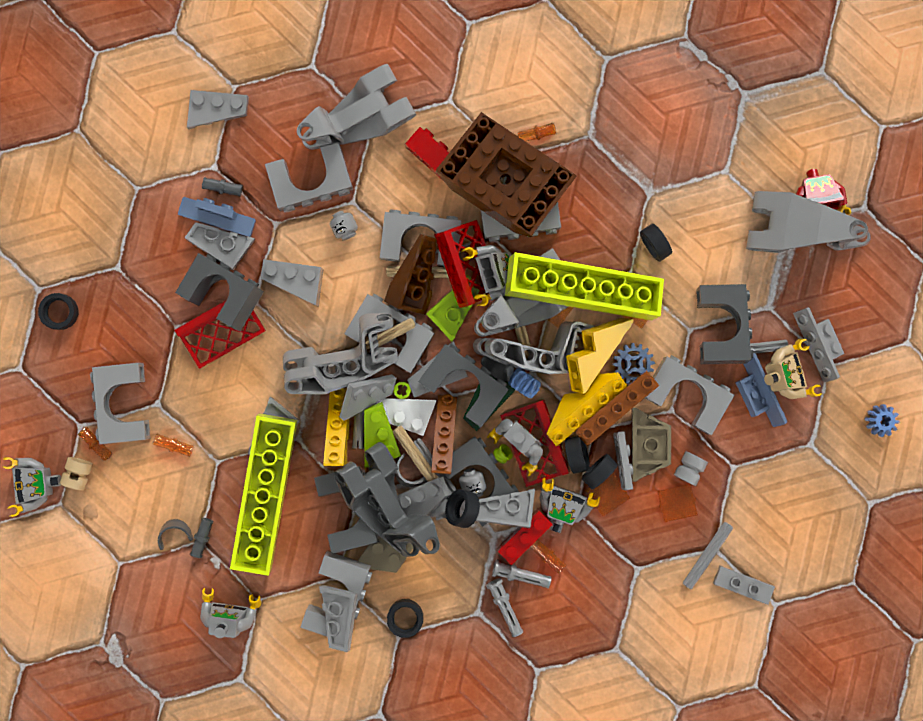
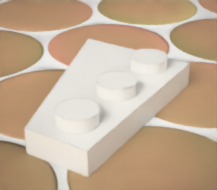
M385 398L376 404L383 403L390 424L398 427L402 426L408 431L424 436L437 400Z

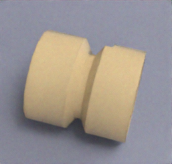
M68 457L65 464L67 471L62 474L60 484L76 490H85L88 480L86 475L90 474L93 464L80 458Z

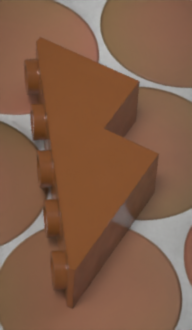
M645 371L581 425L575 433L586 446L590 445L654 391L659 384L648 371Z
M450 394L438 395L431 473L451 474L457 397Z

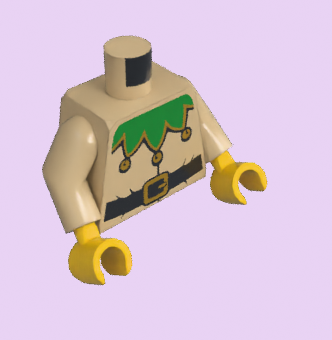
M798 339L793 346L790 344L777 349L771 358V362L765 366L767 375H765L764 381L767 385H770L773 392L779 391L782 396L788 399L804 398L807 395L811 397L822 395V393H814V388L821 387L820 385H814L809 387V389H805L807 384L798 352H795V350L806 351L809 349L810 346L801 347V343L807 339Z

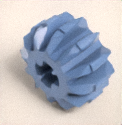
M519 368L513 372L508 382L511 387L528 398H533L541 387V383Z
M881 404L880 407L877 405L873 406V411H867L870 418H865V421H869L866 427L867 429L872 428L871 434H878L879 437H884L885 434L887 436L892 435L891 430H898L895 424H899L900 421L895 420V418L899 414L893 413V407L887 408L885 404Z

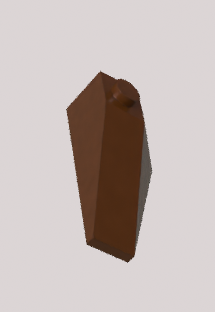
M423 234L419 235L390 282L384 302L397 309L426 315L432 298L430 285L431 280L434 279L432 264L435 262L436 238Z

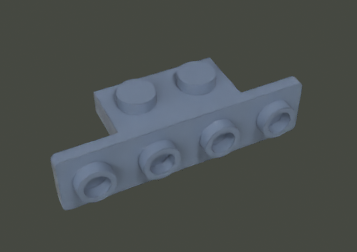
M186 197L182 198L178 215L251 237L256 223L254 218L236 213L233 207L227 204L215 205V201L204 198L203 201Z
M754 353L751 361L743 364L749 376L735 383L751 417L766 412L773 427L784 425L787 423L785 414L770 385L765 383V372L757 355Z

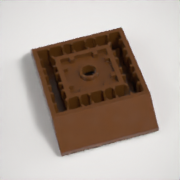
M482 112L435 170L452 191L512 232L532 237L577 177V175ZM502 177H509L511 182L509 184H502L500 179Z

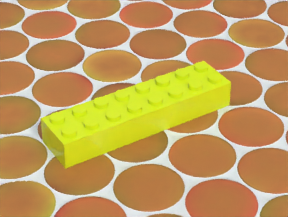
M515 252L509 258L505 296L654 320L661 316L664 279Z
M260 413L256 416L230 566L232 570L269 576L272 570L298 420Z

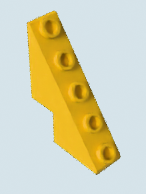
M619 318L581 331L584 350L566 356L572 391L584 394L589 390L590 385L600 374V370L610 359L611 354L620 344L625 333L631 328L634 319Z
M618 372L599 374L586 393L563 395L547 432L555 446L562 443L626 388L627 385Z
M347 388L330 392L323 466H344L347 464L349 419L344 421L339 417Z

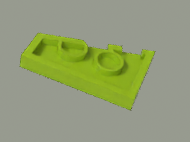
M472 287L471 290L473 298L479 293V289ZM452 289L426 315L453 342L472 305L459 308Z
M381 402L364 410V453L378 442H381L387 447L394 459L400 457L401 453L384 405ZM365 458V468H367L369 465Z

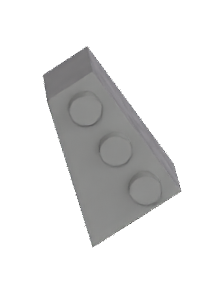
M263 259L261 279L319 307L323 268Z

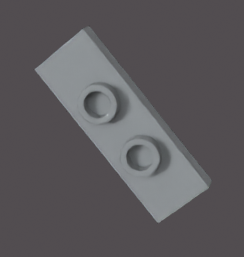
M617 432L613 434L621 489L631 490L633 489L631 478L633 466L629 464L628 459L630 447L626 445L625 433Z
M720 565L713 582L717 586L769 605L775 588L773 585Z

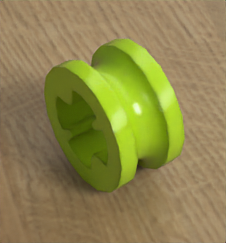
M399 382L394 387V394L397 398L405 399L411 393V388L406 382ZM400 385L407 387L406 395L404 396L397 393L399 391L398 386Z
M502 444L494 449V456L499 463L504 464L507 460L512 459V452L507 445Z

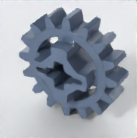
M631 343L630 348L624 345V351L618 349L617 352L620 355L613 357L617 360V363L612 364V366L617 367L614 373L618 372L621 374L622 379L626 378V384L630 380L633 381L637 378L628 376L632 372L638 373L639 376L645 371L654 372V369L650 368L651 365L655 364L654 361H650L653 354H647L648 348L642 350V344H639L637 348H635L634 343ZM630 351L639 352L636 356L628 354ZM644 358H645V361H646V367H645V368L643 367V359H644ZM638 359L636 362L637 368L632 367L631 369H629L631 366L630 360L634 361ZM622 360L625 362L624 369H622L621 367Z

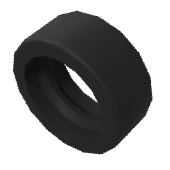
M650 224L640 231V237L644 245L657 261L661 262L672 254V248L658 226Z
M52 293L45 296L38 307V316L41 322L46 327L55 330H65L71 327L77 321L79 315L76 301L70 296L61 293ZM58 300L64 301L69 307L68 318L61 323L53 322L48 316L49 306L52 302Z
M579 436L566 438V456L573 474L589 471L590 461L586 444Z
M605 454L590 467L589 471L584 473L581 479L593 490L615 471L618 464L608 454Z
M457 489L451 493L445 509L446 519L449 524L461 528H469L473 525L480 510L478 496L471 491ZM465 500V509L460 517V508Z
M410 599L396 601L390 607L387 614L389 630L401 638H409L416 635L423 624V611L421 607ZM402 607L411 608L417 616L415 625L408 630L399 628L394 622L395 612Z

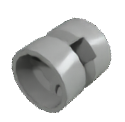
M685 451L681 459L683 466L677 467L674 476L697 486L700 480L698 473L704 472L708 462Z

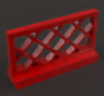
M474 220L434 234L459 308L481 301L482 298L474 299L471 292L472 287L479 289L478 294L486 293L483 282L481 286L475 283L477 274L480 275L478 265L476 264L474 268L468 264L469 260L462 261L459 257V251L465 249L462 246L464 238L471 241L470 247L473 249L475 244L480 247L486 246L478 221ZM469 226H473L474 237L466 234ZM452 232L461 235L458 243L453 240ZM466 268L473 271L471 280L466 278Z
M226 301L174 331L181 338L200 369L266 331L254 309L251 313L254 319L248 318L244 330L241 331L221 325L220 320L217 323H213ZM248 321L257 323L260 330L255 333L246 331ZM207 324L216 326L214 336L203 334L204 327ZM219 327L229 329L227 340L216 337ZM232 330L243 333L242 339L238 343L229 341ZM190 334L199 335L197 346L189 344L186 336ZM202 336L213 339L211 349L200 347ZM215 340L226 342L224 351L213 350ZM199 349L210 352L208 360L203 363L197 357Z
M544 399L500 415L502 421L506 417L514 415L520 418L519 423L522 420L531 423L530 433L534 425L541 428L543 434L539 441L549 448L547 458L541 456V459L545 460L541 470H536L539 472L537 479L529 481L526 475L528 470H522L523 465L526 463L521 461V452L519 451L518 453L517 448L511 444L526 487L542 482L543 478L546 481L569 474L570 469L561 444L555 446L547 435L552 419ZM534 407L536 413L534 421L524 418L526 410ZM547 462L555 465L556 473L548 474L543 471Z

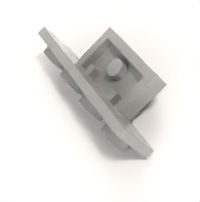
M809 307L793 313L804 339H807L805 342L807 346H810L809 351L823 382L840 378L833 359L843 355L844 352L830 320L826 319L816 324Z

